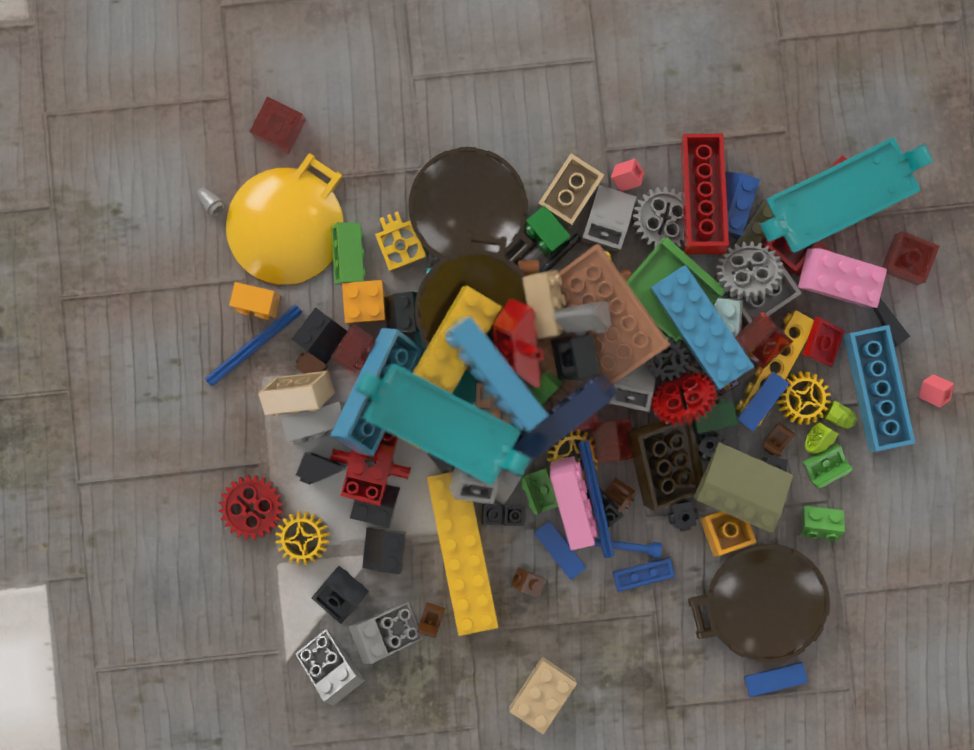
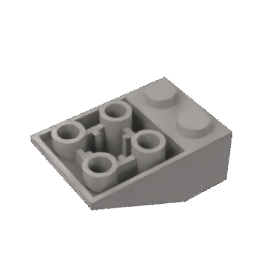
M599 185L581 241L591 245L599 243L602 248L619 253L629 226L636 196Z
M654 356V360L657 365L658 359H656V356ZM644 362L612 384L618 393L607 404L649 412L655 384V371H648L651 365H646V362Z
M454 467L449 490L455 499L493 504L499 485V474L494 484L489 485Z
M409 602L348 626L363 664H372L423 639L421 633L417 632L418 624Z
M327 629L295 653L325 703L334 706L365 681L355 664Z

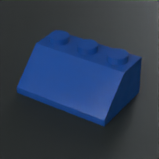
M725 171L728 236L739 239L743 235L760 179L743 173Z

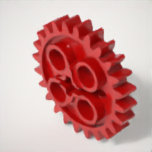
M686 371L684 376L673 378L669 382L664 380V385L657 386L658 391H654V397L651 398V406L655 416L660 421L664 420L666 425L671 422L673 426L678 422L683 426L686 421L691 425L693 419L698 422L699 416L706 417L705 411H712L711 406H715V400L718 399L713 381L708 376L704 377L703 373L696 375L695 371L691 375H688ZM681 387H683L684 396L688 406L687 410L684 406V400L680 390Z
M246 475V481L242 477H238L239 483L231 481L233 488L227 486L225 489L228 494H221L225 501H220L219 504L223 505L224 508L218 511L225 515L220 519L227 520L224 527L231 526L230 533L238 531V538L242 534H244L245 540L249 539L250 535L255 540L257 539V534L263 538L265 537L264 531L268 534L272 533L270 527L277 528L278 525L275 521L282 520L278 514L284 513V510L279 509V506L283 505L284 502H279L278 499L283 495H276L275 492L279 488L272 489V481L266 484V477H263L260 481L258 475H255L253 480L250 475ZM247 488L254 490V497L252 499L246 496ZM238 495H240L245 502L239 500ZM263 500L270 503L268 511L263 510L261 507ZM236 503L242 507L240 514L235 513L233 510V506ZM254 503L253 508L255 510L249 511L250 506L248 504ZM258 512L264 514L266 518L263 519ZM250 516L257 518L256 526L249 524Z

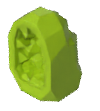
M831 401V404L827 406L828 412H824V417L822 418L839 428L845 429L855 426L858 421L856 414L851 409L836 401Z
M818 422L812 427L806 437V451L810 454H818L826 450L829 445L834 443L838 433L825 424Z

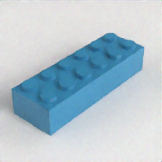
M686 265L650 288V292L705 374L713 381L716 390L723 388L754 367Z
M462 317L444 332L447 344L451 348L455 347L458 350L459 359L465 365L468 364L472 368L470 372L476 380H481L485 384L483 389L490 397L496 398L498 401L496 403L497 407L503 413L506 412L510 416L508 420L515 428L531 431L548 416L471 317Z
M890 325L843 335L868 450L876 452L915 444Z
M382 328L335 424L331 436L359 454L374 456L385 430L364 419V415L373 399L357 392L355 389L365 371L382 381L393 363L413 372L423 349L398 329Z

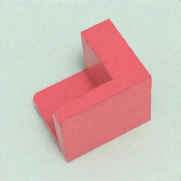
M635 158L615 165L611 179L622 192L641 186L645 172Z
M931 375L922 382L919 398L937 407H942L951 401L955 384L936 375Z

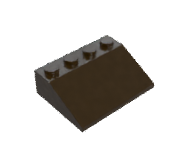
M663 421L644 425L627 432L645 507L656 512L695 495L703 477V471L692 423L689 425L686 421L681 426L678 422L673 426L671 422L666 425Z

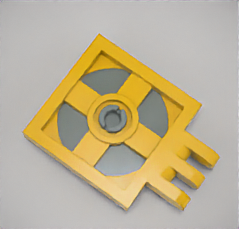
M398 211L394 212L397 219L393 221L391 214L387 215L390 222L386 224L384 217H381L380 221L384 231L375 234L389 271L426 258L421 242L417 238L411 222L402 223Z

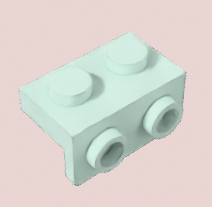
M723 295L717 298L714 308L734 338L739 340L741 339L743 299L727 298V295Z

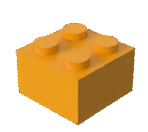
M382 280L342 283L344 316L347 325L387 322L385 290Z
M235 282L229 306L235 308L234 311L240 314L250 316V313H254V316L257 318L269 320L270 317L276 318L281 295L272 290Z
M723 511L700 518L713 557L757 543L750 523Z

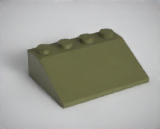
M718 442L694 498L773 534L782 514L793 475Z

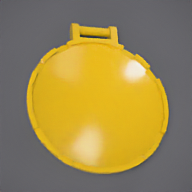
M309 153L298 169L274 168L261 172L249 179L232 199L226 218L228 244L238 263L254 277L279 285L302 283L323 272L333 261L331 226L337 222H344L341 207L333 193L343 175L339 172L335 173ZM312 166L331 179L330 182L327 184L308 171L309 167Z

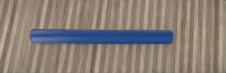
M297 305L292 306L205 378L208 384L214 386L301 315L302 310Z
M588 440L579 442L578 445L604 558H611L614 556L613 546Z

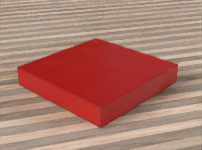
M815 317L802 355L827 367H833L845 330L822 318Z

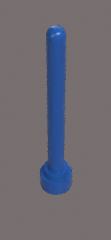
M595 538V545L593 546L601 547L600 539ZM611 540L613 549L648 553L652 558L657 559L661 557L662 543L653 542V544L643 545Z

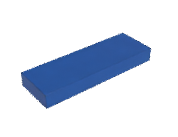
M772 371L739 414L737 421L749 430L754 431L790 383Z
M547 521L534 532L570 580L586 569V566L575 552L570 549V546L550 521Z
M670 557L612 572L617 592L675 577Z
M803 662L744 676L749 697L808 683Z

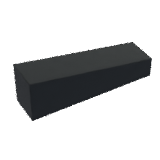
M880 298L878 308H873L882 326L890 325L894 347L899 346L910 335Z

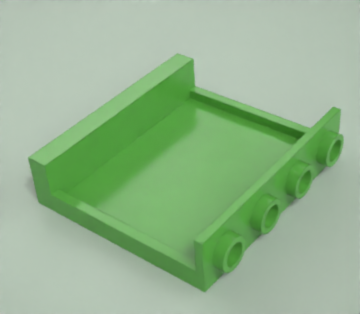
M666 237L661 240L626 282L666 339L670 341V338L673 337V342L676 343L678 340H682V338L650 292V288L686 265L712 304L718 297H722L725 292L724 288L719 286L717 281Z

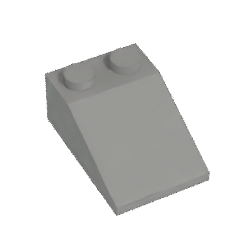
M608 301L569 306L553 314V318L567 333H574V336L584 335L588 330H594V333L605 332L606 328L612 325Z

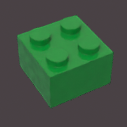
M545 205L526 220L525 233L531 240L535 238L539 244L537 247L544 255L552 256L570 239L569 233Z

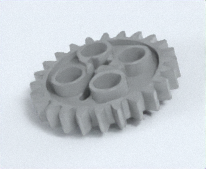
M657 187L655 192L650 189L647 195L643 194L641 196L642 201L638 200L636 202L638 207L633 209V212L636 214L631 219L637 222L632 227H638L635 235L641 234L640 241L646 239V246L652 243L654 250L661 240L666 237L677 247L681 246L680 242L684 244L682 198H680L682 192L676 195L674 188L668 192L667 187H664L661 192L659 187ZM654 203H657L661 206L660 211L654 208ZM667 203H669V210L665 216L666 222L662 226L661 235H658L659 228L663 222L662 216L666 212ZM672 210H677L680 217L674 216ZM648 221H652L656 225V229L650 228ZM668 227L672 228L674 235L668 234L666 229Z
M751 241L750 246H747L743 242L742 247L735 244L734 250L728 248L727 254H722V259L718 260L717 280H719V286H724V292L730 291V297L737 294L738 300H740L744 296L746 302L749 301L750 297H753L755 301H757V296L765 299L766 293L772 295L773 289L777 290L778 284L782 283L783 263L780 262V256L775 257V250L769 252V246L763 249L762 243L754 246V242Z

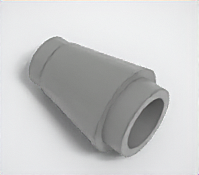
M205 187L197 191L196 195L208 214L216 216L223 211L225 207L223 200Z

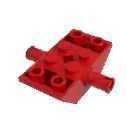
M510 299L493 323L494 332L492 336H494L495 348L519 379L538 388L540 387L539 379L541 378L538 362L543 359L544 355L541 353L544 352L542 349L537 348L536 345L537 332L534 322L536 314L533 307Z
M385 430L374 456L359 454L354 450L349 453L335 448L332 449L330 461L344 463L348 466L340 494L341 497L380 506L388 478L391 475L408 480L411 467L394 464L393 461L398 442L397 436ZM373 461L375 465L369 468L367 462Z

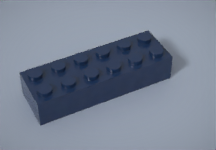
M604 374L599 377L597 375L591 377L582 385L584 389L581 387L577 388L566 399L559 402L551 411L547 412L548 416L531 431L525 430L519 434L512 449L530 458V464L609 403L617 395L618 391Z

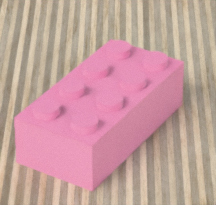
M807 249L798 288L858 306L878 308L887 269L824 249Z
M575 456L551 461L550 478L571 550L595 545V537H598L595 517H592L591 501L587 499L585 480L582 481V468L580 462L576 463Z

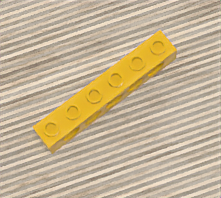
M797 310L786 314L782 321L784 324L781 331L778 330L773 337L775 342L772 348L769 347L763 356L765 358L763 364H759L756 368L755 379L753 382H749L744 390L746 393L744 399H740L735 406L737 417L760 388V382L763 379L766 380L770 375V364L772 362L778 366L776 373L784 380L786 379L808 339L814 322L813 319ZM790 328L796 330L797 335L795 338L790 337ZM781 345H784L787 348V354L785 356L781 355L779 352V348Z

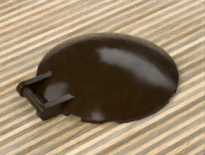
M459 147L438 154L428 161L417 174L409 196L410 222L421 244L437 258L442 260L454 253L464 251L466 231L501 238V236L507 237L505 254L520 240L524 245L509 259L514 264L536 246L523 233L528 215V199L524 184L516 170L501 156L489 150L486 151L476 147ZM475 242L471 244L473 249L499 252V246Z
M466 231L464 251L445 257L433 266L424 277L416 296L415 319L417 328L427 347L463 286H469L500 305L502 308L497 317L510 299L528 305L523 277L526 276L518 266L505 258L507 237L501 236V238ZM475 242L499 246V252L473 249L471 244ZM492 324L486 337L495 347L494 336H492L494 332ZM468 365L466 371H471L472 368Z
M777 544L754 545L733 554L716 571L710 583L708 594L688 599L696 623L697 639L717 636L735 654L764 663L788 660L803 653L805 648L813 641H816L821 635L830 610L829 590L823 575L816 565L797 550ZM706 604L711 627L705 628L700 605Z

